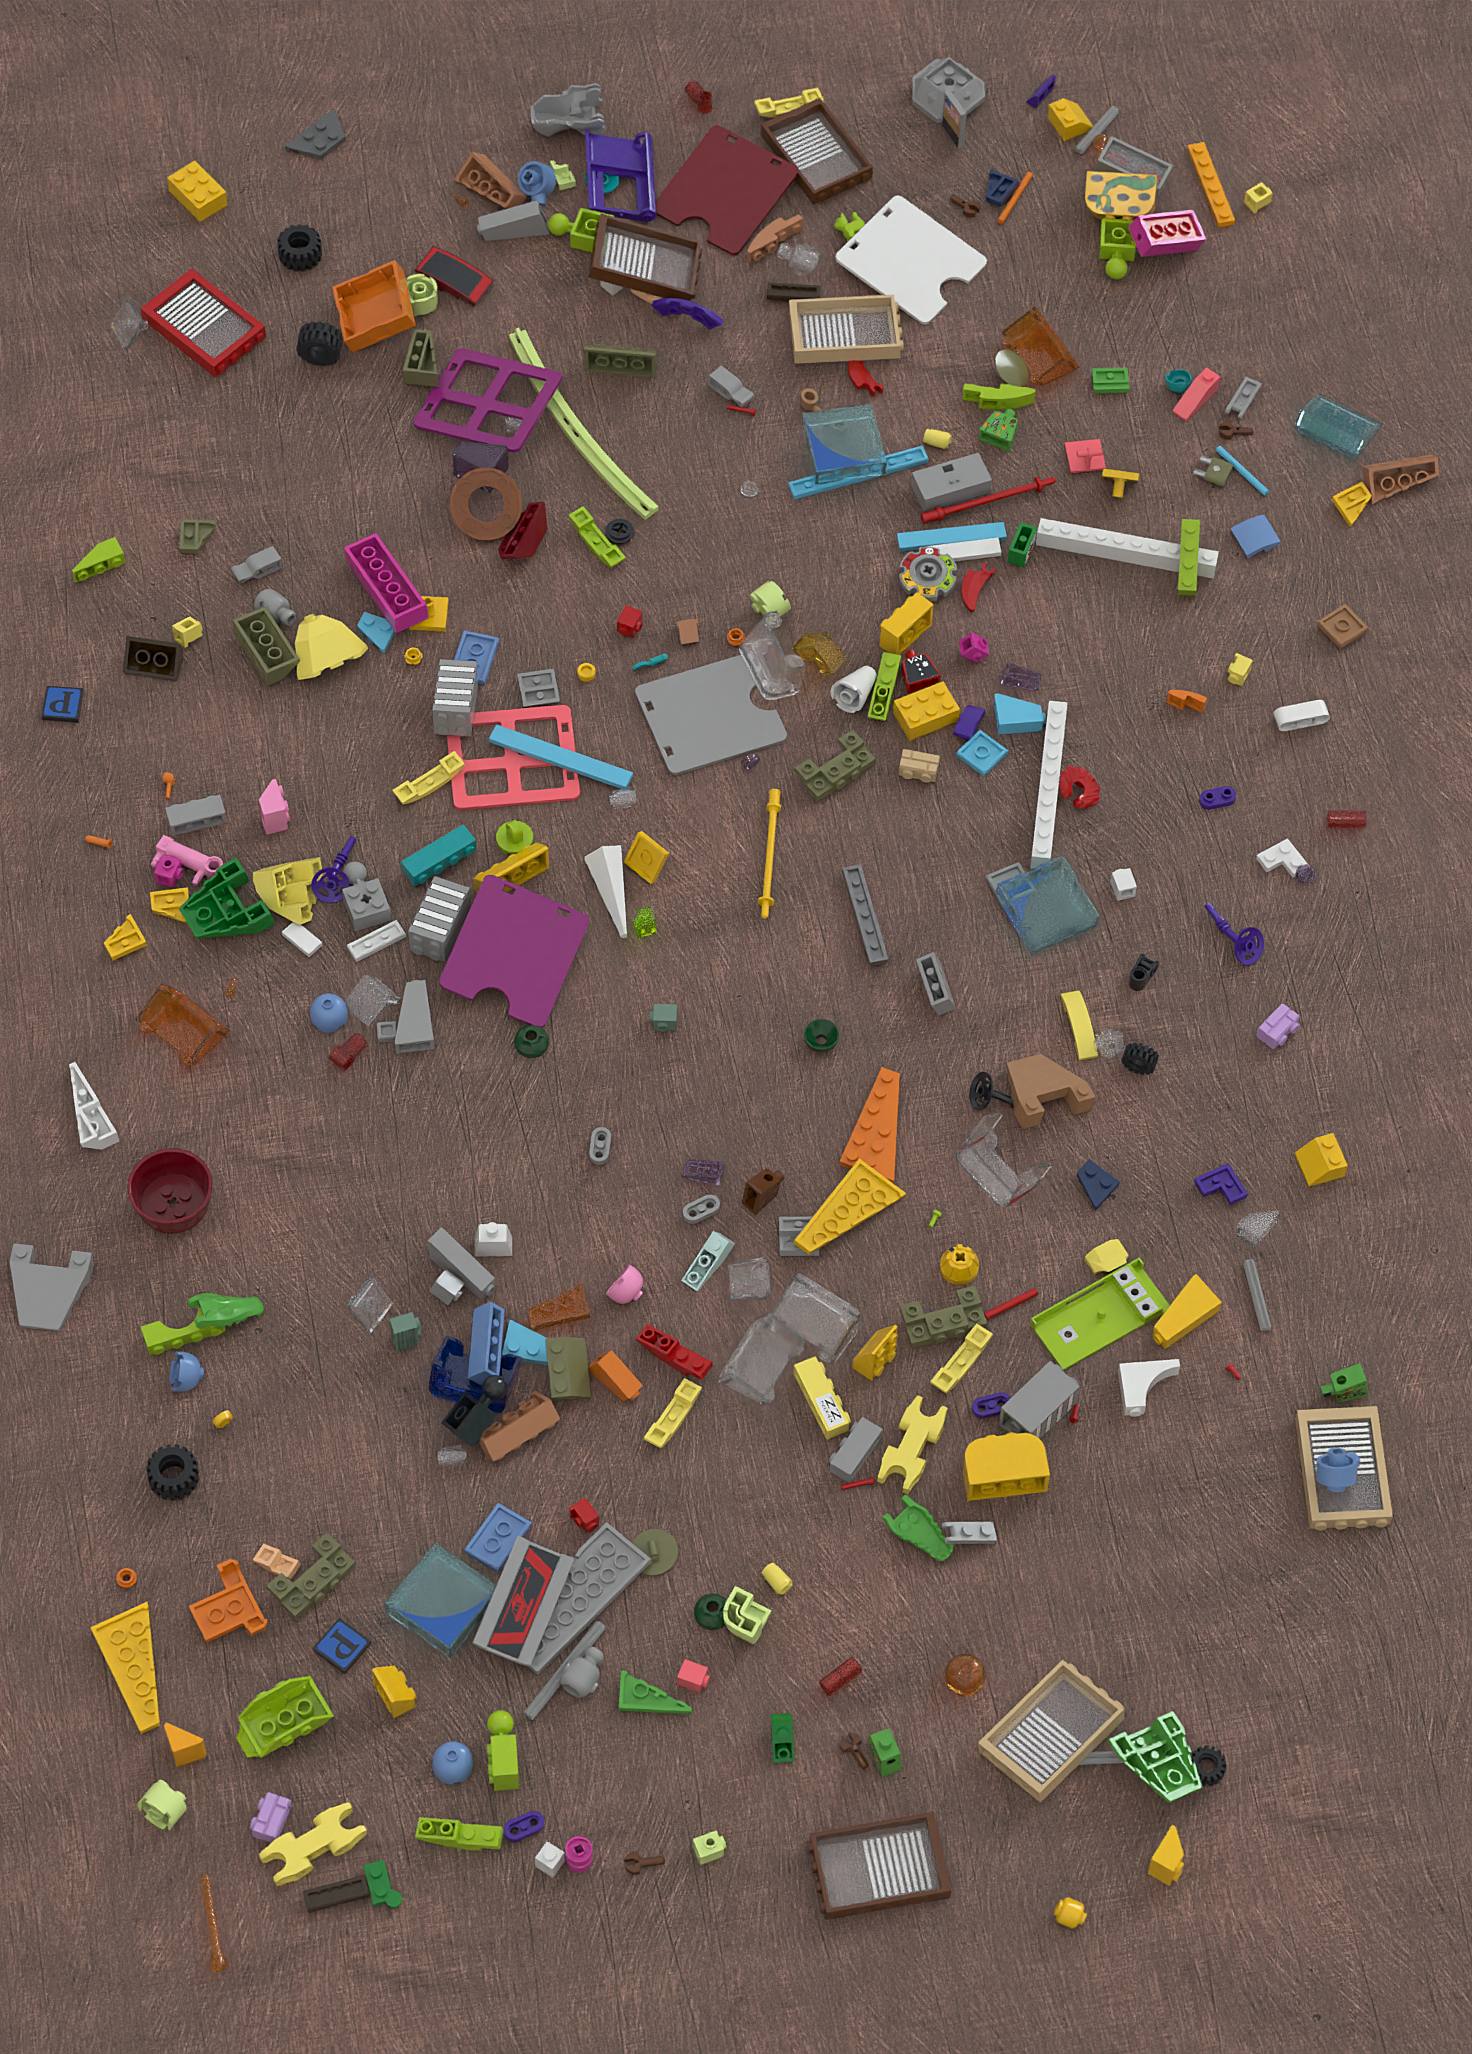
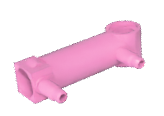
M165 835L162 836L156 845L157 854L151 862V866L155 867L157 861H160L163 855L176 857L178 860H181V865L197 872L192 881V884L195 886L204 875L210 880L216 874V870L223 865V861L219 857H209L175 842L172 838Z

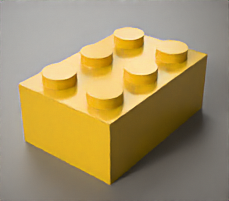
M195 160L167 177L169 192L199 222L228 205L226 191Z
M918 592L912 597H908L904 605L896 608L892 616L888 619L886 618L881 623L879 646L892 654L900 655L932 625L934 604Z
M943 681L894 700L893 714L907 738L911 741L958 722L960 708Z

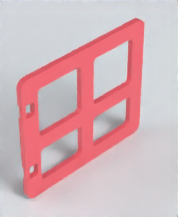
M567 705L474 713L473 726L500 724L502 727L514 731L515 723L555 719L557 721L560 747L575 752L571 709ZM561 725H568V732H562ZM447 735L449 754L455 751L465 763L464 768L451 779L454 807L458 810L571 801L580 797L578 773L562 768L564 787L523 791L520 778L521 769L555 765L527 755H519L518 752L504 748L505 755L503 757L464 760L462 758L460 736ZM501 770L507 772L508 792L475 796L466 795L465 774ZM567 773H573L574 780H567Z

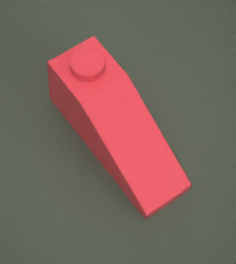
M1206 367L1192 382L1172 410V413L1187 422L1219 389L1221 376Z

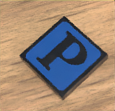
M46 686L41 714L42 720L79 723L84 689Z
M338 1618L313 1647V1651L346 1674L371 1645V1641Z

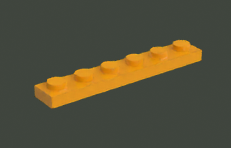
M1205 143L1188 145L1187 151L1218 228L1234 225L1235 218Z

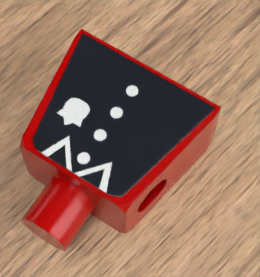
M909 650L905 653L906 659L902 661L901 671L907 695L940 683L941 674L927 654L917 656L915 650Z

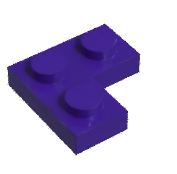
M1229 1163L1194 1179V1183L1203 1197L1221 1190L1229 1205L1247 1198L1248 1195Z

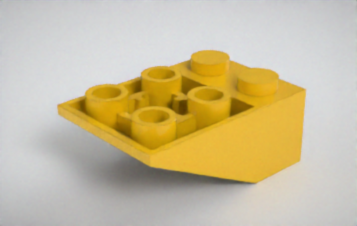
M892 1325L876 1331L853 1359L852 1368L871 1381L875 1376L879 1377L884 1371V1365L887 1362L890 1363L896 1356L898 1326Z

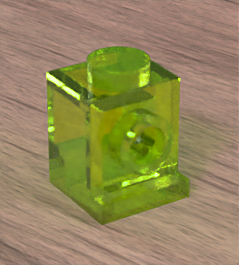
M651 906L636 909L633 925L638 938L656 933V920Z

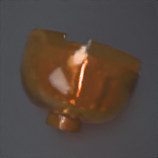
M971 1654L954 1656L948 1662L944 1673L948 1689L953 1690L959 1696H971L978 1693L984 1685L986 1678L982 1661Z

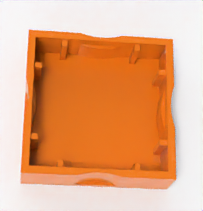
M396 260L377 267L362 276L354 277L332 287L336 307L340 313L343 341L352 352H356L416 326L404 270Z

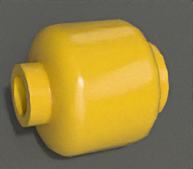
M1066 1897L1063 1900L1060 1899L1054 1910L1056 1921L1071 1929L1076 1928L1078 1924L1082 1925L1087 1915L1084 1912L1083 1903L1070 1897Z

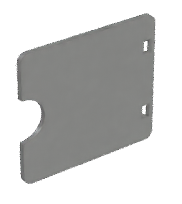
M750 654L738 655L636 687L635 695L670 774L679 775L786 741L787 733L777 710L759 709L750 700L752 690L763 683L756 663ZM651 703L653 710L648 712L645 704ZM670 748L673 755L668 757L665 749Z

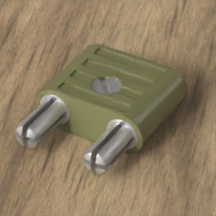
M1202 455L1200 461L1209 464L1206 472L1195 469L1193 474L1204 478V481L1225 487L1234 464L1215 457L1211 459Z

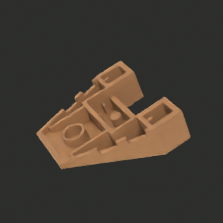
M1038 1054L1006 1064L1009 1085H1011L1012 1091L1011 1098L1014 1102V1115L1022 1129L1040 1125L1045 1112L1041 1103L1064 1097L1073 1115L1091 1111L1096 1096L1089 1084L1044 1055Z

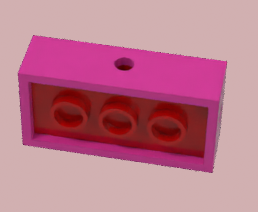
M1193 210L1140 215L1128 227L1141 257L1196 251L1206 240Z

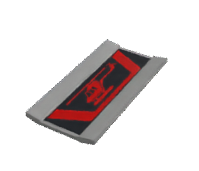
M518 1535L473 1644L488 1652L530 1667L575 1558L559 1554Z

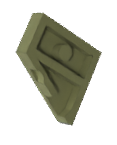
M181 519L180 553H199L216 527V520Z

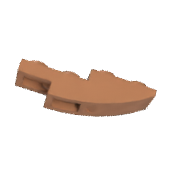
M798 214L786 221L780 217L767 225L752 241L747 251V262L750 264L775 252L778 249V242L784 241L787 237L803 230V218L801 215Z

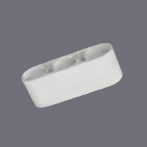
M1323 700L1285 706L1274 711V717L1280 731L1319 725L1330 719Z

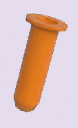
M90 835L85 837V841L88 843L107 847L108 850L112 847V839L106 840Z

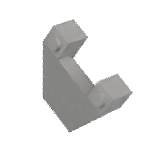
M14 1243L10 1257V1266L20 1327L59 1332L70 1315L72 1307L79 1300L82 1291L91 1280L94 1266L92 1253L72 1251L68 1268L34 1264L36 1255L33 1246Z

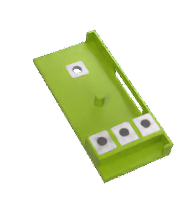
M1140 1257L1031 1318L1030 1326L1063 1370L1068 1369L1158 1318L1169 1308L1168 1302L1143 1270L1144 1263ZM1104 1282L1102 1286L1066 1305L1067 1302ZM1068 1332L1072 1336L1070 1338H1067L1064 1336V1334Z

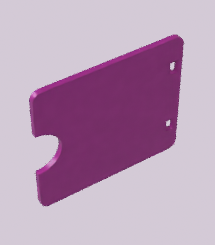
M487 875L481 883L442 972L439 984L443 989L471 1001L482 990H499L506 996L509 1002V1017L542 1028L548 1020L587 929L589 917L580 911L499 877ZM504 886L515 890L513 895L504 892ZM558 909L568 912V917L557 914Z

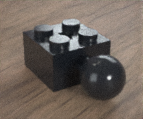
M499 1375L488 1376L483 1381V1394L478 1400L465 1391L441 1423L473 1447L474 1444L480 1441L487 1427H490L494 1422L496 1414L487 1407L492 1401L500 1400L506 1395L508 1390L506 1380Z

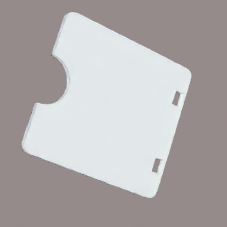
M894 196L836 254L837 263L881 295H894L895 302H898V307L921 324H929L947 306V302L940 294V286L945 281L956 279L968 284L987 263L985 256L902 196ZM887 210L891 212L888 217L883 215ZM854 243L858 245L855 250L850 248Z

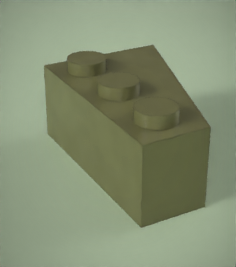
M414 329L403 367L406 384L440 387L431 330Z

